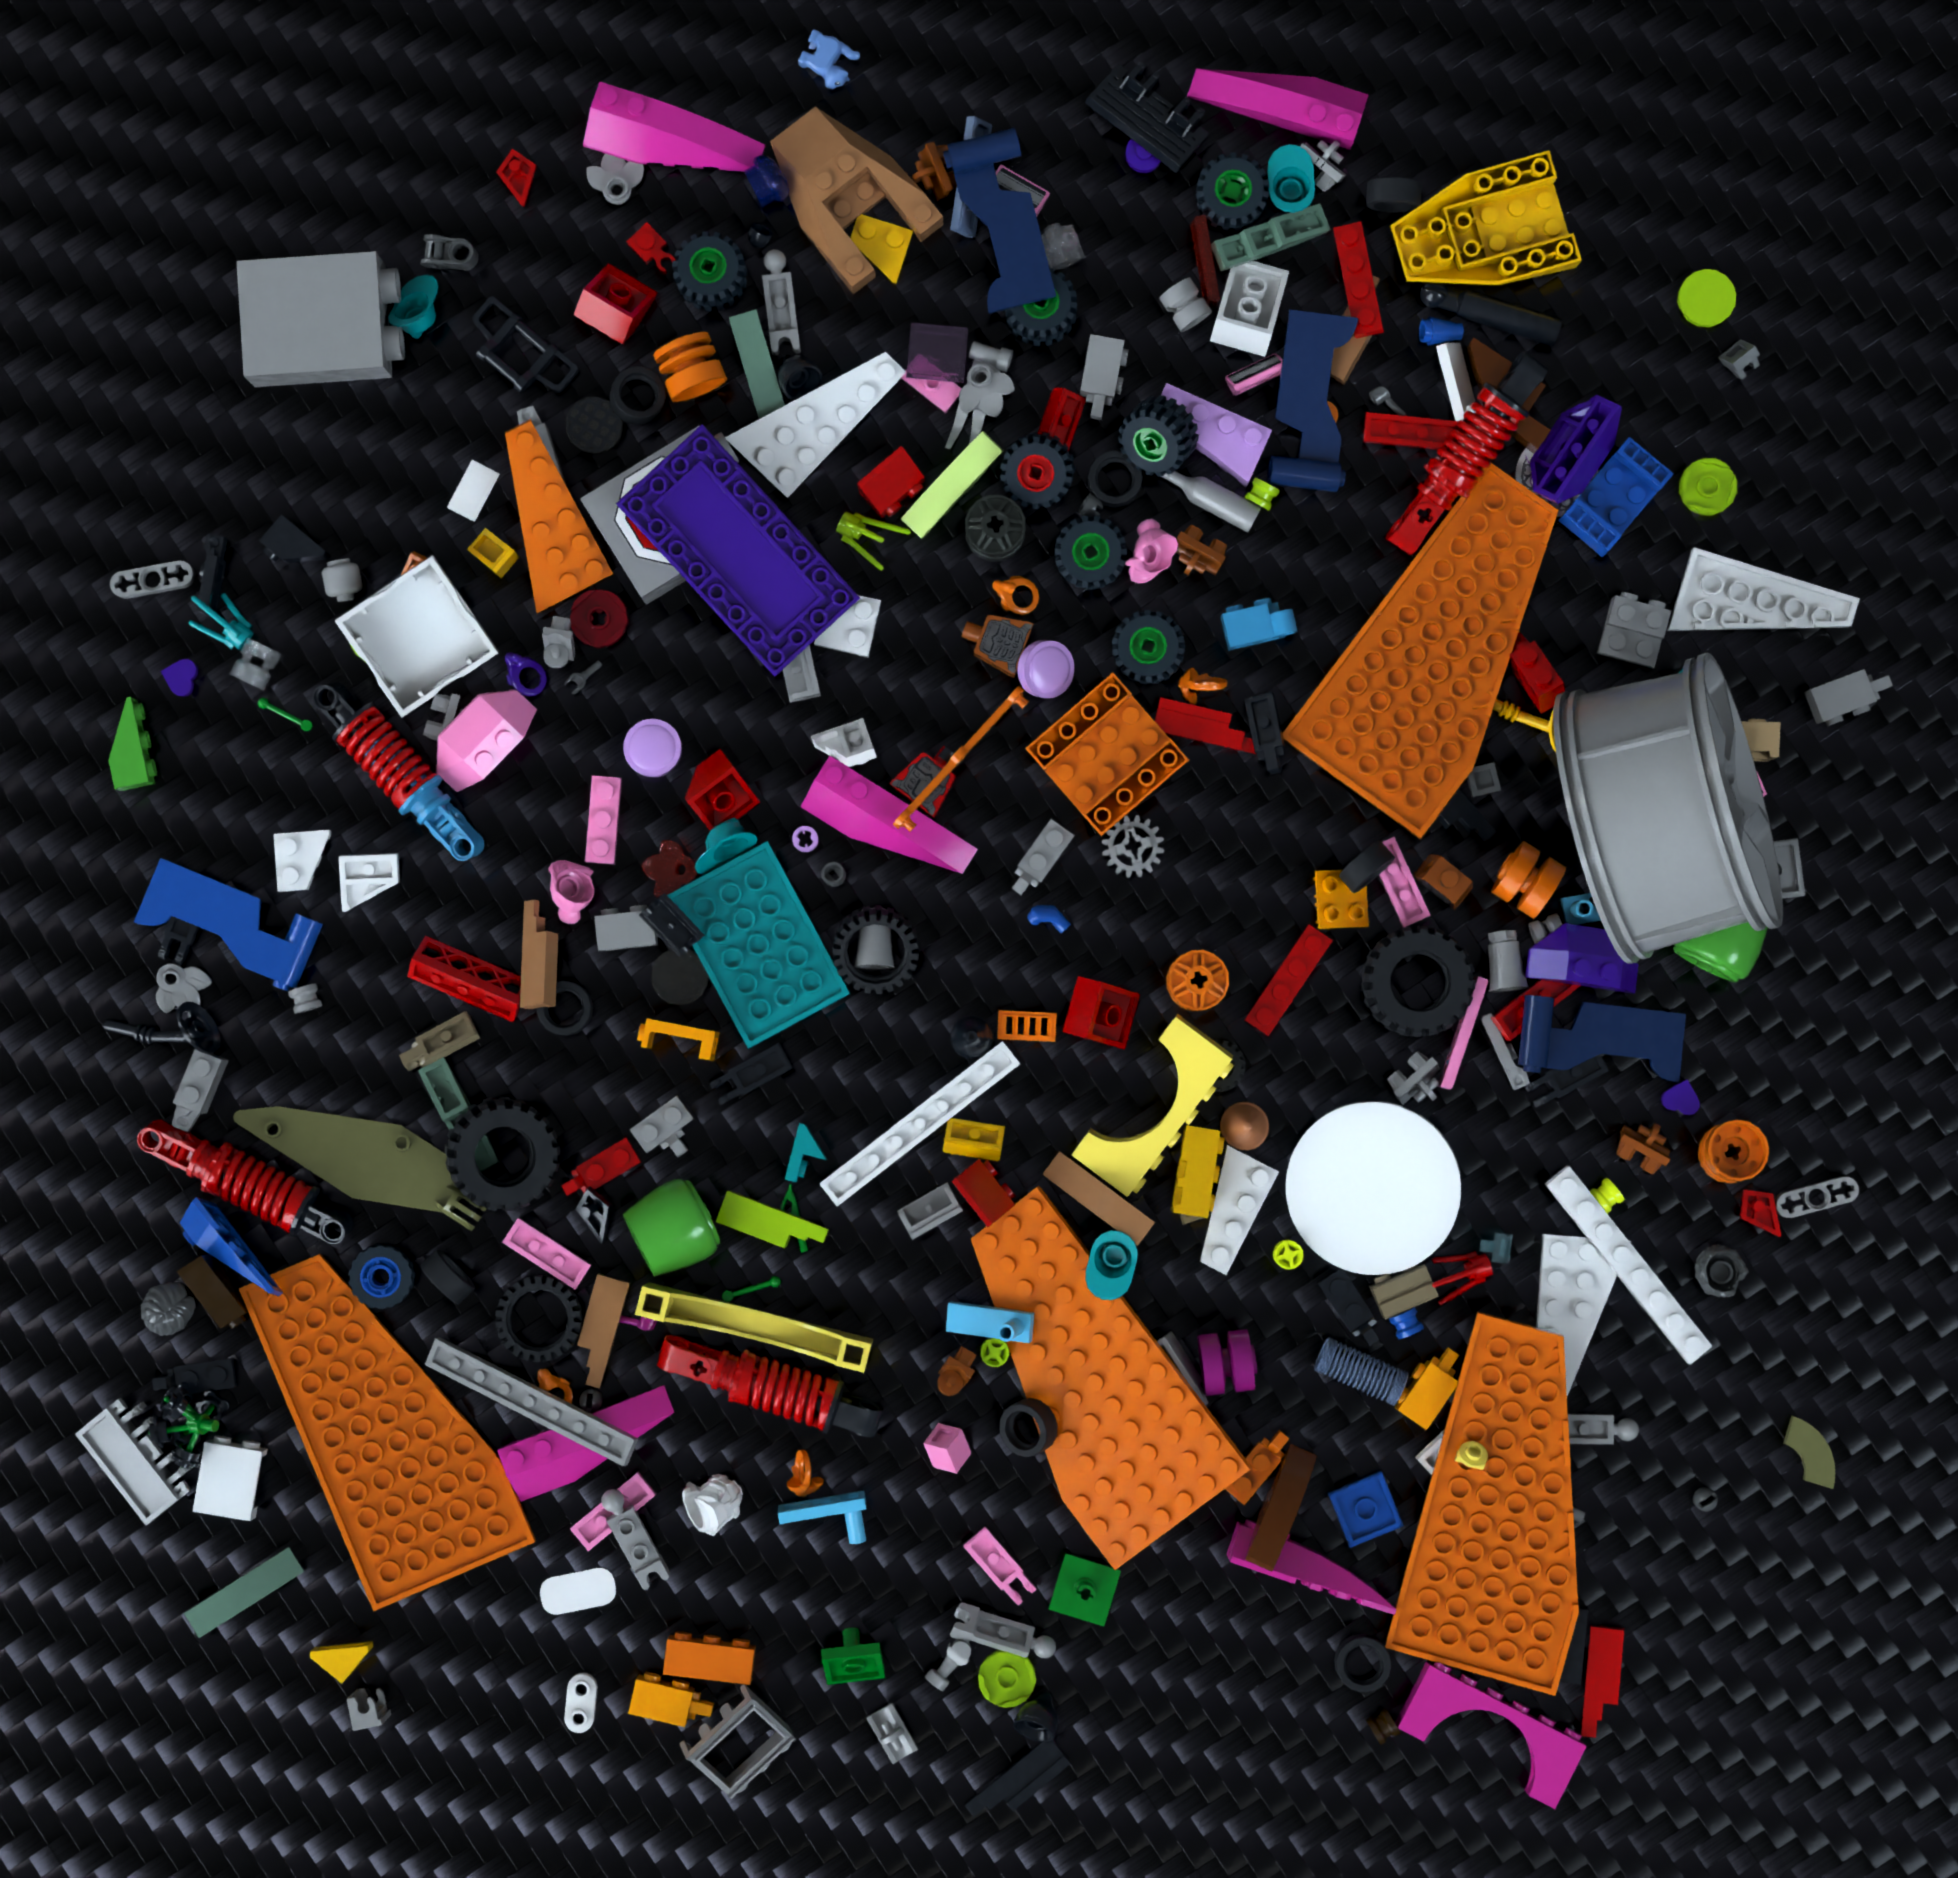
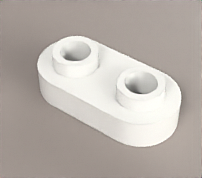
M588 1673L574 1675L567 1686L564 1720L568 1729L575 1733L587 1731L595 1719L598 1686L595 1678ZM577 1685H585L587 1692L580 1694L577 1691ZM582 1714L584 1722L577 1723L574 1720V1715Z

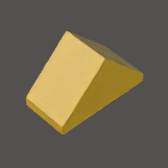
M487 528L479 534L467 549L501 579L520 557L511 547Z
M373 1641L314 1647L310 1651V1658L342 1684L373 1648Z

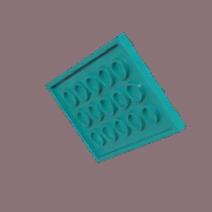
M768 841L667 895L705 935L692 946L748 1049L850 994Z

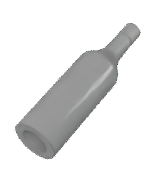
M1176 471L1169 475L1165 473L1164 476H1160L1180 487L1191 503L1247 533L1262 508L1203 476L1187 477Z

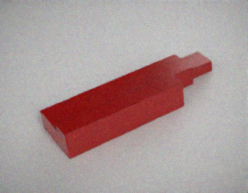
M1590 1626L1581 1735L1584 1737L1596 1738L1597 1720L1602 1721L1603 1703L1618 1705L1625 1628Z

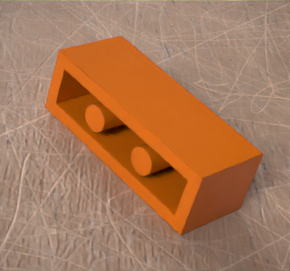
M676 1631L674 1635H669L667 1639L663 1675L750 1685L756 1645H750V1640L734 1638L732 1642L721 1641V1637L715 1635H704L703 1639L692 1638V1633Z

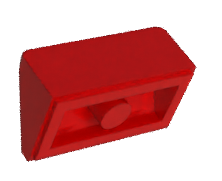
M1053 388L1037 434L1046 432L1049 433L1050 437L1054 438V436L1060 438V443L1063 445L1066 443L1070 448L1086 403V398L1066 388Z

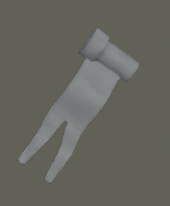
M975 341L969 353V358L974 359L972 367L977 364H986L994 372L1002 371L1006 373L1013 356V350L1003 347L1000 350ZM980 376L977 382H984L986 380V376ZM958 404L954 424L945 448L950 450L969 414L963 413L960 404ZM979 407L973 410L969 444L982 431L986 414Z

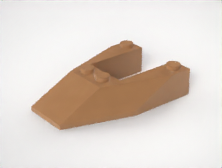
M816 106L770 141L801 229L852 294H855L876 277L875 269L844 231V229L856 221L858 216L864 215L884 198H887L909 228L913 230V233L920 242L944 225L942 214L890 155Z

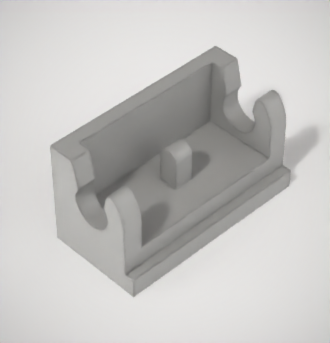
M809 645L783 669L790 703L821 696Z
M947 1182L899 1209L897 1212L913 1240L962 1212L963 1209Z
M365 1688L356 1689L347 1698L353 1731L380 1726L391 1716L390 1709L387 1710L384 1692L380 1688L376 1689L377 1703H375L372 1697H368Z

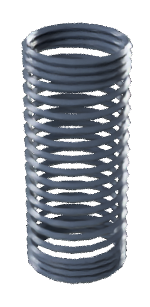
M1330 1337L1323 1344L1314 1366L1315 1372L1323 1373V1375H1326L1328 1372V1377H1331L1333 1374V1380L1338 1376V1382L1341 1379L1343 1384L1347 1381V1386L1352 1383V1388L1357 1384V1390L1360 1388L1361 1392L1366 1390V1394H1369L1371 1391V1397L1375 1395L1376 1399L1380 1397L1381 1401L1385 1398V1403L1392 1404V1406H1395L1400 1399L1408 1379V1372H1405V1370H1399L1398 1367L1395 1368L1393 1365L1390 1367L1389 1363L1385 1365L1384 1361L1376 1360L1375 1357L1371 1358L1370 1355L1366 1356V1353L1361 1354V1351H1357L1355 1348L1352 1350L1351 1346L1347 1348L1346 1344L1342 1346V1342L1338 1343L1337 1340H1333ZM1338 1347H1339V1351H1338V1353H1337V1355H1336V1357H1335V1359H1334L1336 1350H1337ZM1344 1349L1343 1355L1341 1356V1358H1340V1360H1339L1340 1354H1341L1342 1350ZM1349 1351L1348 1356L1344 1362L1346 1353ZM1354 1352L1353 1358L1349 1363L1350 1357ZM1373 1361L1372 1366H1371V1368H1370V1370H1369V1372H1368L1369 1366H1370L1371 1362Z

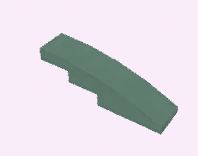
M1321 204L1307 207L1303 211L1290 212L1274 217L1266 223L1244 229L1239 234L1216 240L1210 246L1220 271H1224L1295 246L1327 233L1331 229Z
M755 309L729 317V321L759 419L785 406L758 313Z
M443 1057L419 1069L418 1072L442 1121L446 1123L450 1130L457 1123L455 1119L460 1114L464 1115L468 1111L467 1107L471 1106L449 1064ZM487 1134L480 1139L475 1149V1161L481 1173L501 1163Z
M288 1547L183 1614L198 1638H200L304 1571Z

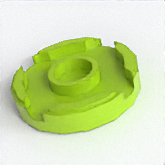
M1703 269L1692 273L1683 281L1678 291L1677 303L1688 322L1697 327L1710 328L1721 324L1731 315L1736 304V292L1733 283L1725 274L1717 270Z
M1702 458L1693 462L1683 471L1679 480V494L1682 502L1690 511L1699 515L1713 516L1723 512L1733 503L1737 494V479L1727 463L1716 458Z
M997 1649L987 1655L980 1665L978 1673L979 1688L984 1697L993 1704L1003 1708L1016 1707L1025 1702L1034 1690L1036 1683L1035 1668L1028 1657H1021Z

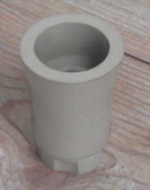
M874 924L859 929L858 950L854 967L866 970H888L895 968L892 954L891 928Z
M1516 930L1488 933L1489 992H1509L1529 988Z

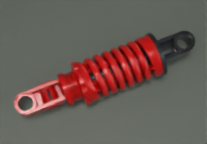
M1523 351L1514 360L1509 371L1497 387L1487 382L1483 384L1484 387L1477 395V399L1481 404L1472 402L1470 405L1471 410L1475 414L1471 411H1466L1463 417L1468 423L1464 420L1457 422V427L1462 432L1457 429L1451 430L1450 436L1455 441L1446 438L1443 444L1448 450L1438 448L1436 451L1438 456L1431 458L1423 466L1429 473L1428 478L1424 480L1425 482L1419 483L1417 486L1419 493L1409 504L1402 516L1390 528L1386 536L1388 541L1408 555H1412L1419 548L1424 537L1443 511L1451 510L1453 507L1452 502H1454L1457 496L1464 498L1470 496V492L1478 483L1477 477L1480 478L1484 475L1483 468L1487 469L1490 467L1491 461L1489 459H1496L1498 454L1496 450H1502L1504 448L1503 441L1510 440L1511 434L1508 430L1516 431L1518 429V422L1529 417L1530 413L1522 405L1548 372L1546 366ZM1419 509L1426 510L1428 515L1426 517L1419 516L1417 512Z
M163 1120L151 1122L137 1136V1143L143 1151L164 1160L173 1167L186 1171V1175L191 1178L196 1176V1178L202 1180L201 1191L208 1192L214 1196L221 1195L222 1200L230 1201L232 1205L240 1206L242 1210L250 1211L252 1215L260 1216L264 1221L270 1220L272 1225L281 1227L292 1237L297 1236L302 1229L328 1244H338L353 1229V1219L347 1212L318 1199L319 1187L308 1185L305 1187L304 1181L298 1180L296 1182L295 1177L292 1175L286 1178V1173L282 1170L276 1173L274 1166L266 1168L264 1161H259L256 1164L254 1156H249L246 1159L244 1151L236 1150L228 1142H225L220 1148H216V1146L212 1145L211 1141L207 1139L202 1141L193 1134L182 1131ZM151 1131L158 1135L159 1142L152 1138ZM332 1223L338 1224L341 1228V1232L335 1231L332 1227Z
M667 1335L664 1338L657 1361V1366L660 1369L710 1384L711 1389L717 1390L721 1388L728 1391L729 1402H736L745 1406L751 1404L754 1409H759L762 1405L764 1412L768 1413L772 1410L775 1416H780L783 1413V1417L787 1420L791 1419L794 1415L796 1423H801L805 1418L807 1426L817 1427L825 1434L828 1433L832 1425L864 1437H874L876 1435L884 1410L883 1405L871 1399H864L843 1392V1380L838 1381L828 1377L822 1382L820 1374H815L811 1380L812 1374L807 1370L800 1377L801 1369L798 1367H794L789 1374L790 1365L786 1363L781 1366L779 1371V1361L773 1360L768 1367L769 1360L767 1357L760 1358L747 1349L744 1350L740 1357H736L733 1354L730 1355L728 1350L724 1349L720 1352L707 1346L687 1341L679 1336ZM699 1361L703 1362V1366L698 1365Z

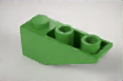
M133 697L126 698L108 760L114 789L119 791L155 784L154 776H157L155 762L153 759H150L148 748H151L150 736L148 731H144L142 720H145L144 707L142 703H138V700Z

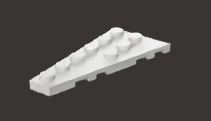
M884 352L725 438L788 498L899 381L906 371L890 355Z
M1694 547L1688 559L1667 631L1846 628L1852 626L1860 598Z
M1543 1234L1536 1328L1564 1336L1566 1393L1568 1396L1617 1275L1587 1237Z

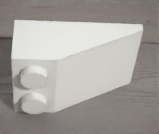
M1255 261L1230 268L1210 341L1265 357L1289 271Z

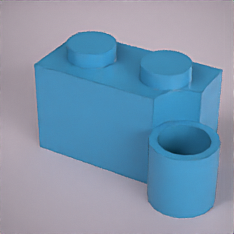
M1271 598L1257 600L1254 602L1253 607L1243 609L1242 604L1226 608V613H1223L1220 617L1228 651L1281 639L1298 632L1293 609L1280 611L1278 602L1272 603Z

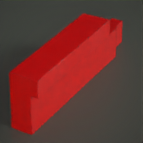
M1160 697L1155 722L1165 734L1256 754L1252 738L1244 737L1245 732L1229 728L1232 714Z

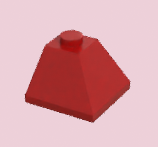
M721 749L696 767L685 796V800L710 831L715 826L731 818L739 819L760 803L759 799Z

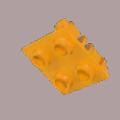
M1342 870L1315 871L1313 881H1315L1316 895H1314V898H1316L1317 903H1314V906L1317 907V921H1315V924H1318V929L1369 927L1367 886L1353 893L1339 877Z

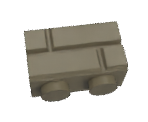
M1423 1263L1405 1269L1393 1276L1390 1274L1379 1275L1373 1278L1375 1284L1369 1286L1381 1316L1385 1320L1439 1297L1436 1288L1432 1287L1433 1282L1427 1267Z

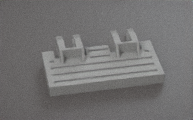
M119 1398L75 1433V1435L143 1523L148 1525L192 1490L185 1480L177 1486L173 1485L191 1469L180 1467L177 1472L172 1474L166 1467L175 1461L171 1458L172 1453L159 1463H156L155 1460L163 1454L155 1441L151 1440L149 1434L140 1441L137 1439L149 1429L151 1423H154L153 1417L146 1419L138 1428L131 1422L134 1417L145 1410L147 1405L141 1402L121 1418L119 1414L128 1407Z

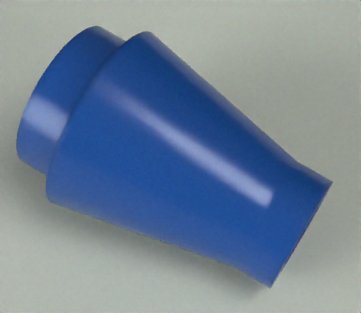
M1430 316L1428 319H1422L1420 322L1419 339L1420 342L1426 343L1428 346L1455 340L1461 341L1463 338L1464 328L1462 323H1454Z

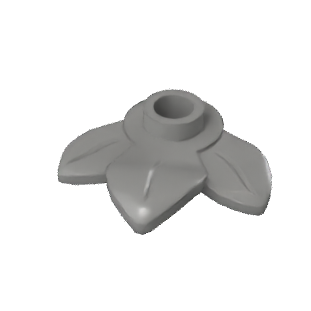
M604 154L601 167H587V179L594 189L603 192L608 202L616 205L623 204L630 198L631 189L641 182L644 167L643 164L631 161L626 163L624 159ZM616 186L623 189L619 195L612 193V189Z
M986 364L974 365L967 374V384L960 390V407L964 414L979 407L986 415L997 417L1003 409L1004 401L1002 395L1012 393L1015 390L1014 384L1005 373L994 372ZM980 376H986V380L984 382H977Z
M176 963L164 964L159 968L156 975L159 985L156 993V1002L164 1013H169L175 1006L179 1007L184 1002H194L200 1005L201 1001L198 990L208 987L212 981L204 971L195 966L182 968ZM167 974H174L177 980L173 983L166 980Z

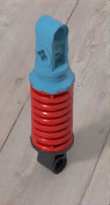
M339 682L320 685L314 690V704L337 728L332 736L334 742L346 747L347 754L354 756L356 764H360L362 770L369 773V778L376 781L378 788L384 789V794L387 797H391L392 803L397 807L401 815L409 812L414 813L417 817L416 821L420 825L425 824L430 833L457 860H468L478 856L483 851L484 840L482 836L467 822L464 815L450 803L451 798L449 795L443 794L438 788L443 780L441 776L433 773L430 770V766L426 763L418 767L422 757L418 754L412 756L414 748L411 746L406 747L407 741L404 738L398 739L400 734L397 730L391 731L392 724L390 722L383 723L385 717L377 709L374 702L362 706L347 688ZM328 690H331L334 694L333 703L327 698ZM464 839L471 845L470 853L463 848Z

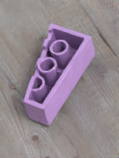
M1166 383L1161 396H1166V400L1170 398L1177 400L1176 404L1179 406L1183 404L1187 407L1185 411L1188 414L1192 413L1194 417L1192 422L1197 423L1198 430L1195 433L1199 435L1195 449L1203 455L1205 454L1226 473L1228 472L1246 488L1272 430Z

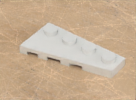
M1228 1145L1226 1146L1214 1207L1211 1212L1200 1262L1227 1275L1279 1171Z

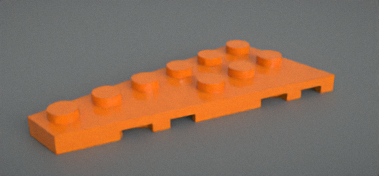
M529 419L506 431L505 437L535 608L538 614L612 575L613 572L534 424Z

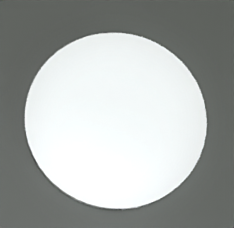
M1355 1102L1336 1108L1322 1116L1299 1140L1287 1169V1205L1292 1221L1300 1236L1324 1260L1354 1273L1365 1275L1391 1274L1411 1268L1422 1262L1436 1251L1447 1238L1460 1207V1171L1453 1150L1445 1137L1422 1115L1390 1102Z

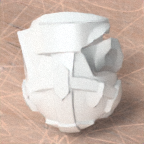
M716 1474L712 1475L701 1487L691 1482L686 1483V1488L682 1492L683 1503L690 1520L699 1532H706L714 1536L728 1521L733 1518L736 1519L740 1514V1503L743 1493L735 1480L731 1481L726 1475Z

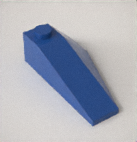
M198 1197L192 1200L180 1221L181 1226L185 1230L183 1232L185 1239L192 1246L197 1245L268 1293L276 1296L283 1294V1291L217 1204Z

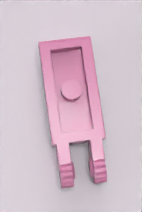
M986 1526L963 1545L1001 1591L1004 1590L1018 1606L1023 1602L1022 1597L1009 1585L1016 1577L1030 1593L1037 1590L1023 1573L1021 1566Z

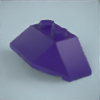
M1596 395L1590 398L1589 401L1580 403L1561 413L1551 431L1530 460L1533 491L1557 504L1582 493L1615 445L1622 407Z
M1563 923L1529 948L1525 977L1635 994L1638 963L1627 964L1622 960L1613 947L1605 929Z

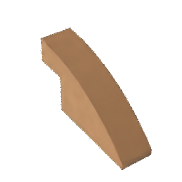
M1060 1151L1043 1173L1046 1178L1115 1230L1129 1235L1137 1246L1155 1223Z

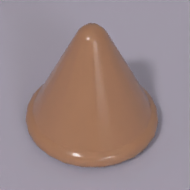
M1239 1102L1233 1104L1224 1112L1221 1117L1220 1130L1222 1136L1225 1137V1141L1230 1146L1239 1150H1252L1259 1147L1268 1136L1269 1121L1265 1112L1256 1104Z

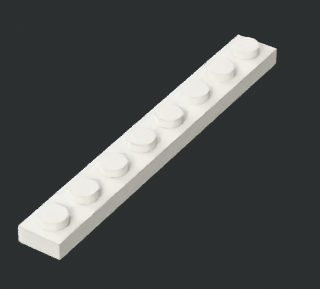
M1003 1041L823 1180L820 1186L834 1204L839 1206L1020 1064L1005 1043Z
M1566 1165L1545 1183L1546 1187L1686 1363L1691 1365L1712 1347L1710 1342L1571 1167Z

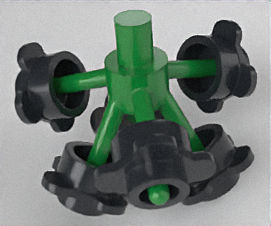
M182 1382L178 1386L171 1387L164 1395L160 1406L163 1410V1419H159L158 1415L153 1416L154 1423L149 1425V1435L152 1441H155V1443L159 1444L160 1448H163L164 1442H171L172 1433H174V1445L177 1447V1449H172L171 1451L173 1454L171 1458L175 1460L174 1463L185 1469H191V1467L198 1468L200 1466L198 1462L201 1453L194 1446L201 1441L200 1434L204 1435L208 1431L216 1432L218 1430V1421L221 1419V1414L229 1409L230 1403L228 1400L216 1395L214 1390H207L202 1401L196 1403V1410L199 1412L197 1413L190 1406L193 1396L187 1391L189 1385L187 1382ZM181 1415L186 1417V1419L181 1422L175 1420L170 1423V1420L168 1419L169 1417H171L172 1419H176Z

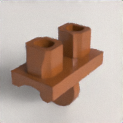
M933 141L926 143L925 149L918 153L920 160L915 162L918 172L912 175V180L915 183L923 182L925 190L932 188L936 200L940 201L945 199L951 191L955 190L957 184L954 172H946L943 165L946 164L943 151L948 150L947 145L936 146Z
M1190 525L1184 532L1181 531L1176 538L1178 542L1176 553L1180 555L1178 560L1187 565L1184 573L1188 576L1192 569L1201 574L1206 570L1216 576L1226 558L1224 553L1227 545L1218 539H1213L1209 547L1199 542L1203 532L1194 525Z
M1653 1123L1650 1129L1641 1124L1637 1132L1624 1125L1620 1131V1141L1616 1154L1630 1161L1636 1150L1641 1152L1645 1156L1640 1162V1167L1648 1173L1654 1174L1662 1164L1667 1166L1670 1161V1150L1663 1146L1667 1138L1658 1134L1661 1127L1659 1124Z
M961 1346L954 1358L948 1357L938 1372L940 1376L938 1377L937 1387L943 1395L954 1396L967 1384L975 1372L970 1366L977 1356L976 1354Z

